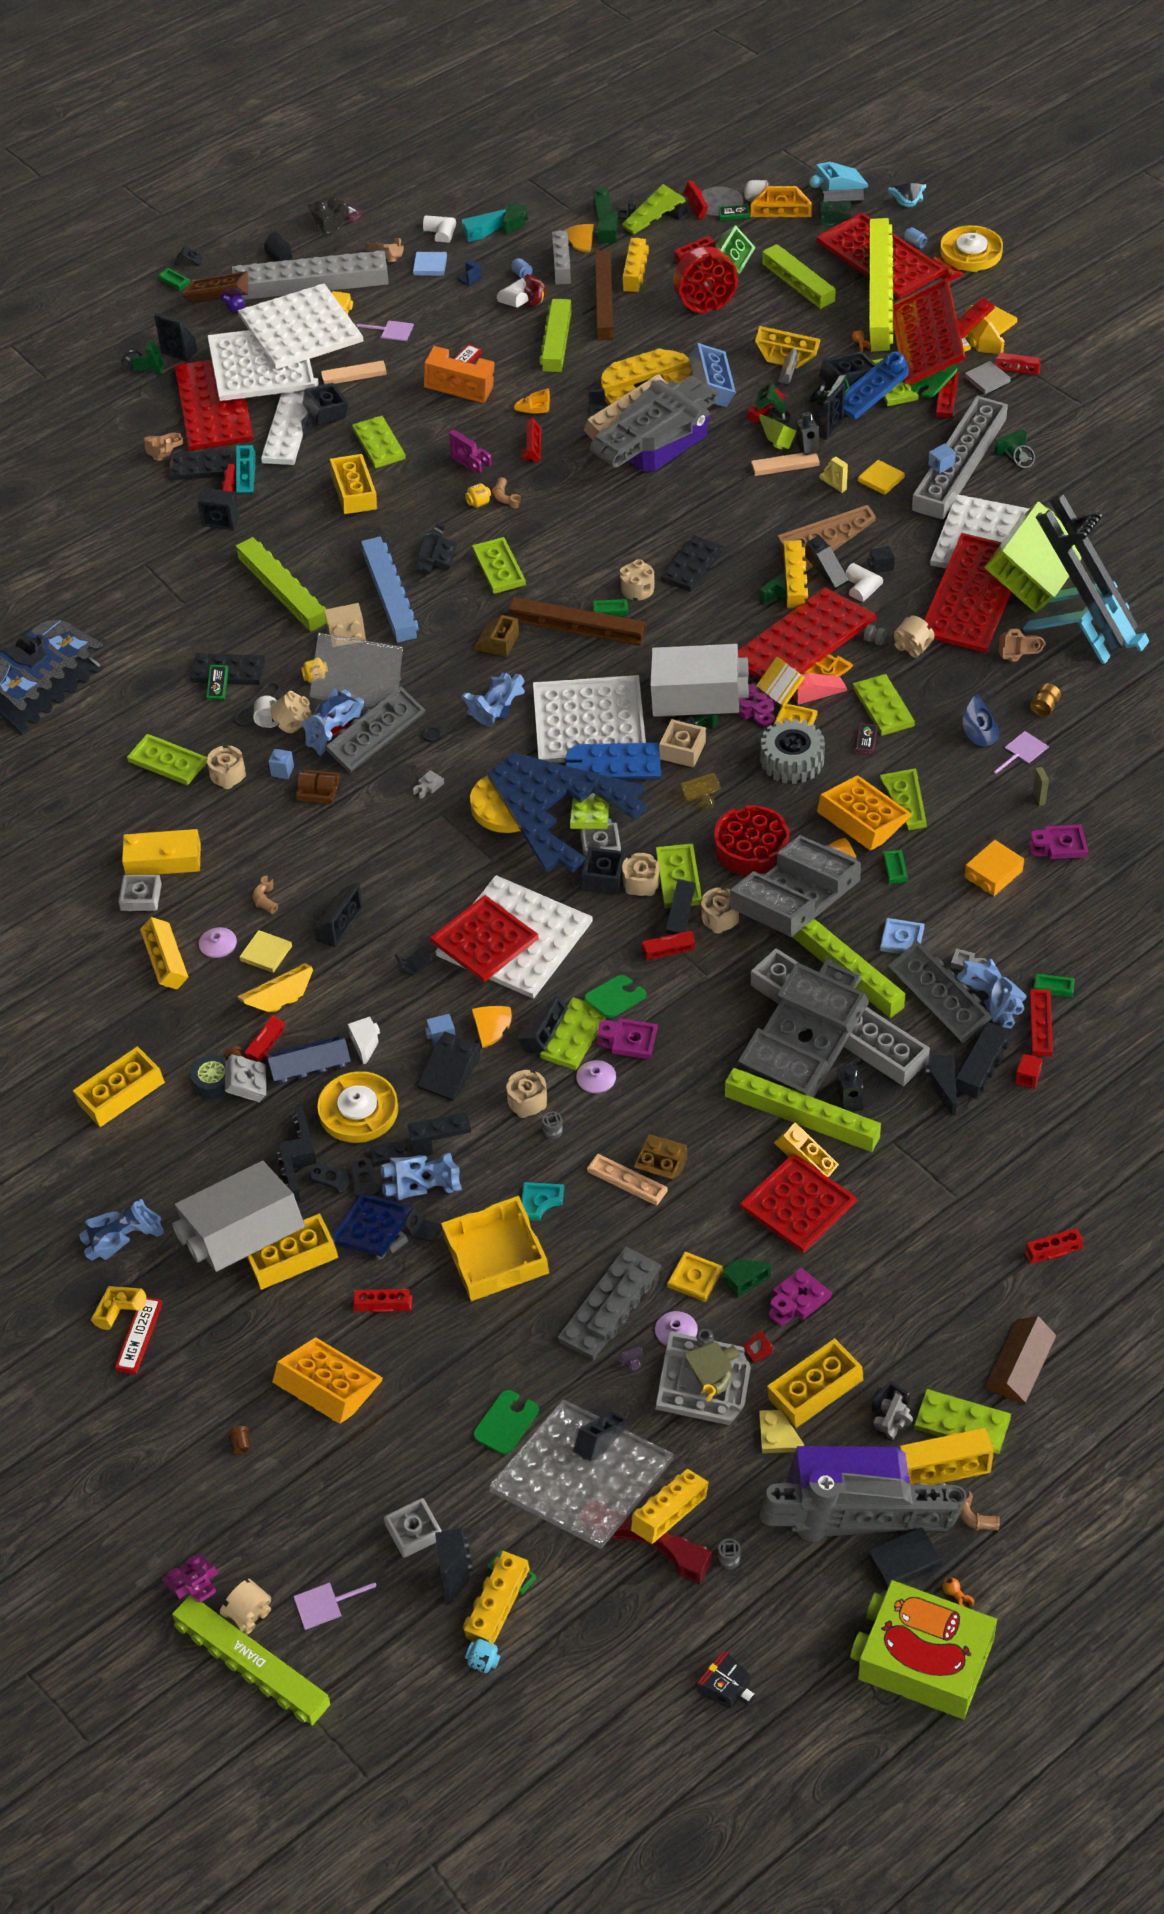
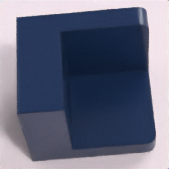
M468 259L465 262L466 272L458 280L467 286H471L481 278V265Z

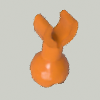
M861 330L854 331L852 339L859 343V350L863 352V346L870 350L871 344L869 341L864 340V333Z
M948 1578L943 1582L944 1593L954 1596L958 1601V1605L964 1606L963 1601L973 1606L974 1599L961 1592L960 1583L957 1579Z

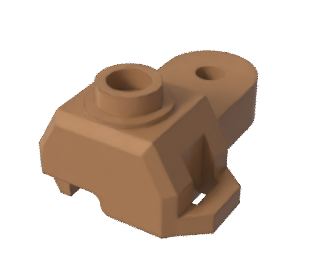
M394 238V244L367 242L366 251L385 250L387 262H395L396 258L402 257L404 246H401L400 238Z
M180 433L148 436L144 438L147 454L152 456L154 460L160 461L163 460V457L169 456L174 447L182 445L183 438Z
M1018 628L1009 629L1000 635L999 654L1002 659L1017 662L1023 654H1037L1041 652L1046 644L1044 639L1039 636H1024Z

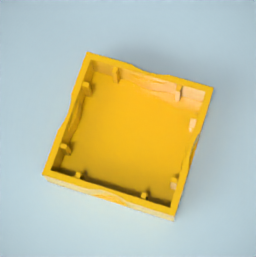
M519 1196L491 1205L482 1211L469 1213L441 1223L444 1239L470 1301L549 1274L547 1258L537 1236L530 1227L528 1215Z

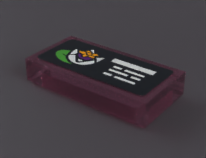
M342 199L331 205V211L351 222L363 215L362 210Z
M860 723L856 754L874 755L878 725Z

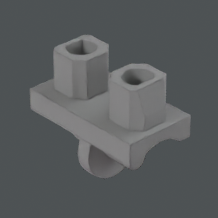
M898 1394L894 1395L893 1400H883L881 1410L883 1414H886V1417L877 1416L874 1421L876 1430L885 1432L887 1438L894 1440L898 1428L903 1429V1426H909L913 1421L912 1416L909 1414L910 1409L902 1403V1396Z

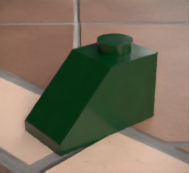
M607 187L593 189V205L598 222L612 213L611 199Z
M508 204L503 219L504 234L511 233L525 226L526 220H529L527 205Z
M613 212L599 220L598 227H595V236H598V243L617 242L618 212Z
M738 1259L733 1263L727 1264L722 1270V1281L737 1298L771 1277V1264L769 1262Z

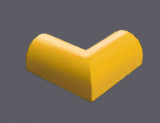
M108 1286L91 1321L95 1326L103 1330H110L121 1309L140 1311L145 1307V1292L140 1288Z

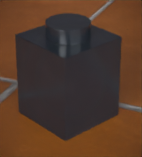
M890 546L870 550L867 562L868 566L872 567L874 573L894 570L895 556Z

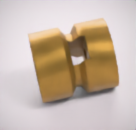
M1049 683L1042 684L1030 703L1032 712L1040 717L1051 715L1061 697L1060 690L1055 685Z

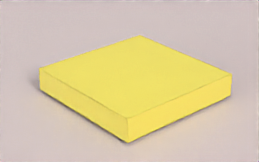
M258 930L240 955V961L274 973L291 949L292 942Z

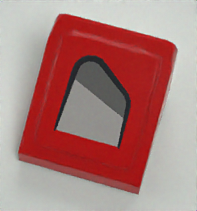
M762 1331L757 1332L743 1345L745 1352L754 1363L772 1354V1344Z

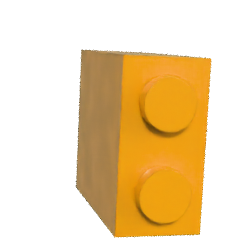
M994 840L966 864L965 878L981 887L985 892L995 896L1023 871L1024 858Z

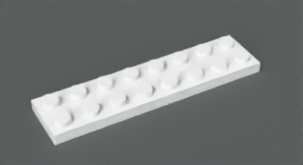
M314 378L316 387L318 386V378ZM305 390L281 393L261 457L262 463L294 465L303 437L301 420L309 413L302 404Z

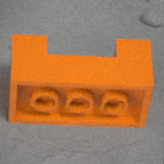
M433 346L425 361L424 387L485 403L493 388L494 377L492 375L495 362L479 358L476 365L449 358L448 349Z

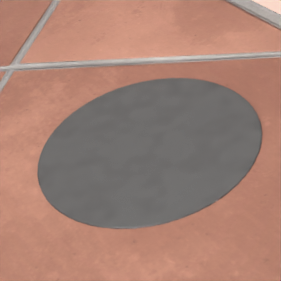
M712 187L702 191V196L709 206L706 214L719 216V206L743 204L742 195L732 188Z

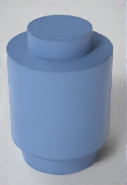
M911 227L904 233L905 242L916 248H923L925 246L927 237L922 232Z
M517 258L511 263L512 271L521 279H524L526 274H532V267L523 259Z

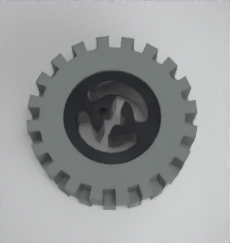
M786 719L783 720V724H780L778 721L774 723V727L770 725L767 728V732L764 731L763 738H761V764L763 770H766V774L769 777L773 774V779L776 781L781 778L782 783L792 780V784H797V780H801L803 783L806 782L807 777L810 780L813 779L815 773L818 775L824 765L825 742L824 736H821V731L819 729L815 730L816 726L813 724L808 726L807 721L803 720L802 723H798V719H793V722H789Z

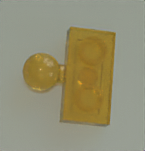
M715 773L680 784L686 802L701 798L700 806L705 810H710L715 805L714 799L708 795L721 790Z

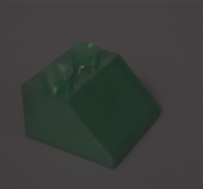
M851 200L820 202L818 205L821 226H837L852 218Z

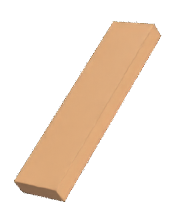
M384 360L321 371L324 385L387 375Z
M798 453L751 461L755 476L815 467L820 464L817 453L810 455Z
M597 1154L587 1167L588 1173L656 1206L667 1193L666 1186L600 1154Z

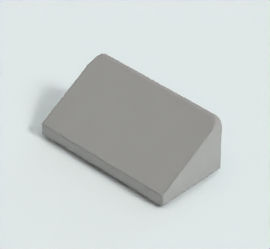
M795 348L785 357L778 379L779 383L789 384L798 359Z

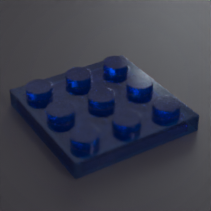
M362 1193L331 1238L336 1245L383 1257L403 1228V1222L412 1206Z

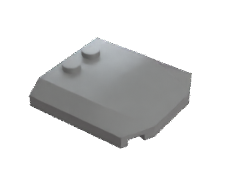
M670 1332L655 1409L730 1425L745 1405L751 1367L749 1361L745 1358L744 1348L734 1345L739 1353V1357L730 1361L733 1367L732 1379L724 1392L713 1396L708 1402L706 1401L708 1394H700L703 1388L685 1360L686 1353L700 1348L697 1338ZM717 1342L722 1351L732 1346V1344Z

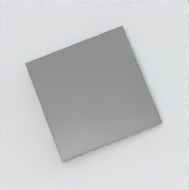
M991 361L965 373V378L984 394L1009 383L1011 379Z

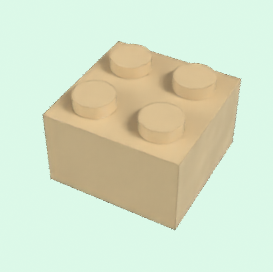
M359 603L324 610L328 637L332 649L366 642L363 616Z
M671 719L659 744L660 759L694 768L706 743V728Z

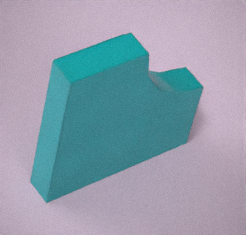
M524 1182L521 1202L529 1220L540 1221L542 1214L547 1209L563 1205L564 1184Z

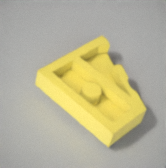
M834 457L830 460L828 466L825 467L824 472L819 475V478L843 493L847 490L848 464Z
M782 1410L760 1411L762 1453L795 1452L797 1446H804V1443Z

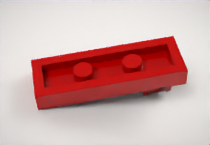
M688 181L683 195L688 197V203L697 218L704 219L709 206L704 200L703 192L700 188L696 187L693 181Z
M534 418L527 420V448L522 450V458L525 461L532 459L537 463L541 461V427Z

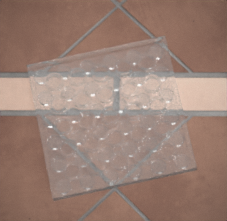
M563 1399L491 1483L490 1492L602 1549L673 1461L674 1454L624 1430L602 1456L592 1461L583 1460L580 1458V1455L573 1452L579 1428L600 1417Z

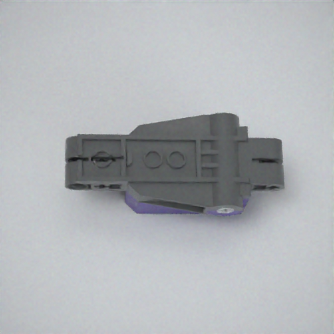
M690 376L680 383L671 381L666 384L662 380H656L619 415V421L595 436L589 449L593 454L614 468L629 461L642 471H655L707 436V423L710 418V412L707 408L717 400L718 391L695 376Z
M797 1446L786 1479L787 1482L772 1484L767 1488L759 1516L766 1525L791 1526L792 1531H796L800 1538L810 1542L819 1541L824 1536L914 1531L923 1527L924 1531H949L950 1527L956 1524L967 1495L965 1490L957 1485H946L944 1483L936 1485L916 1483L910 1485L906 1453L897 1447Z

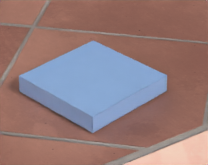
M416 252L413 274L444 276L447 252Z
M887 918L880 951L902 954L916 941L921 944L925 924Z

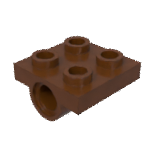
M304 769V772H300L298 777L297 801L332 804L339 784L340 773Z

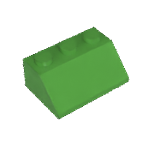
M736 225L724 232L715 248L724 252L737 268V276L741 273L756 248Z

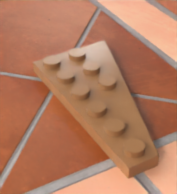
M866 505L777 536V541L784 550V541L801 540L802 547H805L806 542L820 535L834 552L875 521V515L870 507ZM806 557L802 558L803 561H806V571H808L813 565Z

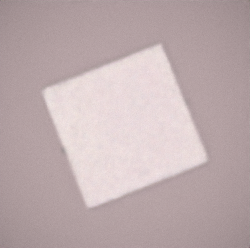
M318 633L315 660L312 663L313 675L310 697L326 700L334 689L340 692L346 689L350 692L351 698L356 699L359 697L364 700V706L374 708L380 699H386L399 688L403 647Z

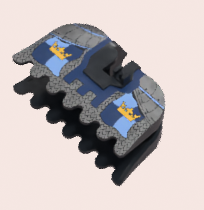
M49 620L36 626L28 635H23L17 640L15 647L1 650L0 715L21 735L27 732L26 722L38 723L40 721L38 712H52L53 707L50 703L52 701L57 703L64 702V691L75 693L77 691L75 682L87 683L90 680L89 671L99 673L103 670V666L94 660L87 651L89 648L99 650L103 647V643L85 634L68 622Z

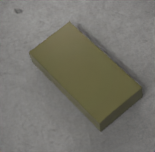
M1038 767L1035 770L1033 795L1039 806L1046 803L1049 782L1042 767Z

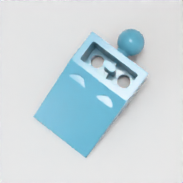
M833 162L816 164V174L809 180L813 188L820 186L823 191L863 189L868 187V183L856 169Z

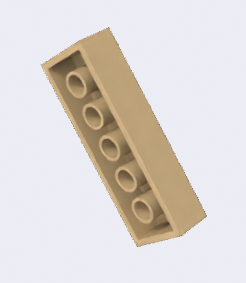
M659 374L590 417L586 422L584 431L594 440L597 434L619 421V415L647 390L654 381L662 380L666 384L668 383Z

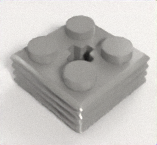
M608 823V829H580L585 859L589 847L621 851L617 823Z
M123 875L118 901L120 910L156 911L162 884L160 875Z
M231 1054L229 1059L225 1061V1091L261 1102L264 1096H266V1065L246 1059L243 1056Z
M424 1498L384 1516L385 1525L404 1558L436 1543L435 1532L442 1531Z

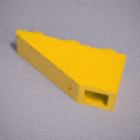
M796 1123L785 1129L774 1142L788 1157L793 1153L827 1177L839 1165Z

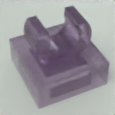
M641 1346L623 1352L619 1356L621 1366L629 1364L632 1373L639 1371L641 1368L639 1360L644 1355Z

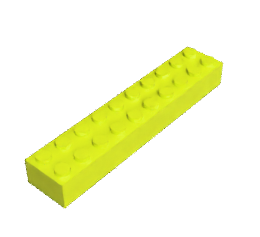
M889 218L870 219L871 351H890V344H893V334H890L893 333V236L890 235L892 234V224H889Z

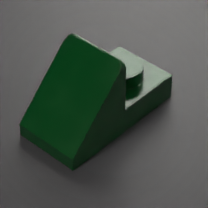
M782 572L759 589V602L766 605L774 600L775 597L785 603L787 602L785 573Z

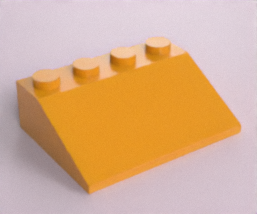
M858 775L822 793L817 808L819 814L870 851L882 845L912 815V813Z
M315 1337L277 1362L273 1383L341 1424L358 1410L382 1382L383 1378Z

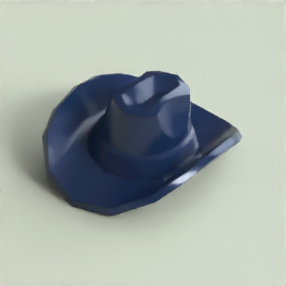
M974 694L968 702L962 717L964 732L969 740L983 747L993 745L1000 736L998 725L978 694Z

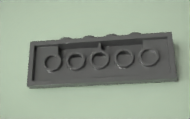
M399 687L386 699H380L372 710H366L362 718L359 720L355 719L347 730L342 729L338 733V737L326 745L325 750L349 773H352L423 716L426 710L406 690Z
M916 941L888 967L963 1044L991 1020L992 1017L979 1004L981 1002L974 993L970 995L967 991L969 990L963 982H958L955 979L956 975L952 970H946L943 967L944 963L938 956L934 958Z
M625 1247L560 1333L558 1342L594 1361L609 1339L612 1340L615 1337L620 1324H624L627 1321L632 1308L635 1309L638 1306L643 1293L646 1294L649 1291L651 1282L661 1270V1264Z

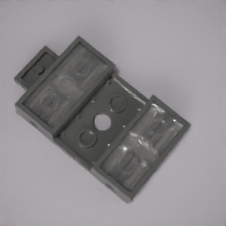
M799 835L777 853V866L764 876L753 871L730 889V908L792 937L860 881L861 862L830 846H823Z
M827 960L819 972L796 963L778 993L780 1003L764 1030L759 1028L756 1030L738 1062L742 1069L754 1076L814 1098L869 1003L866 994L856 989L862 979L861 976ZM811 1030L813 1037L810 1041L801 1042L798 1039L801 1031Z

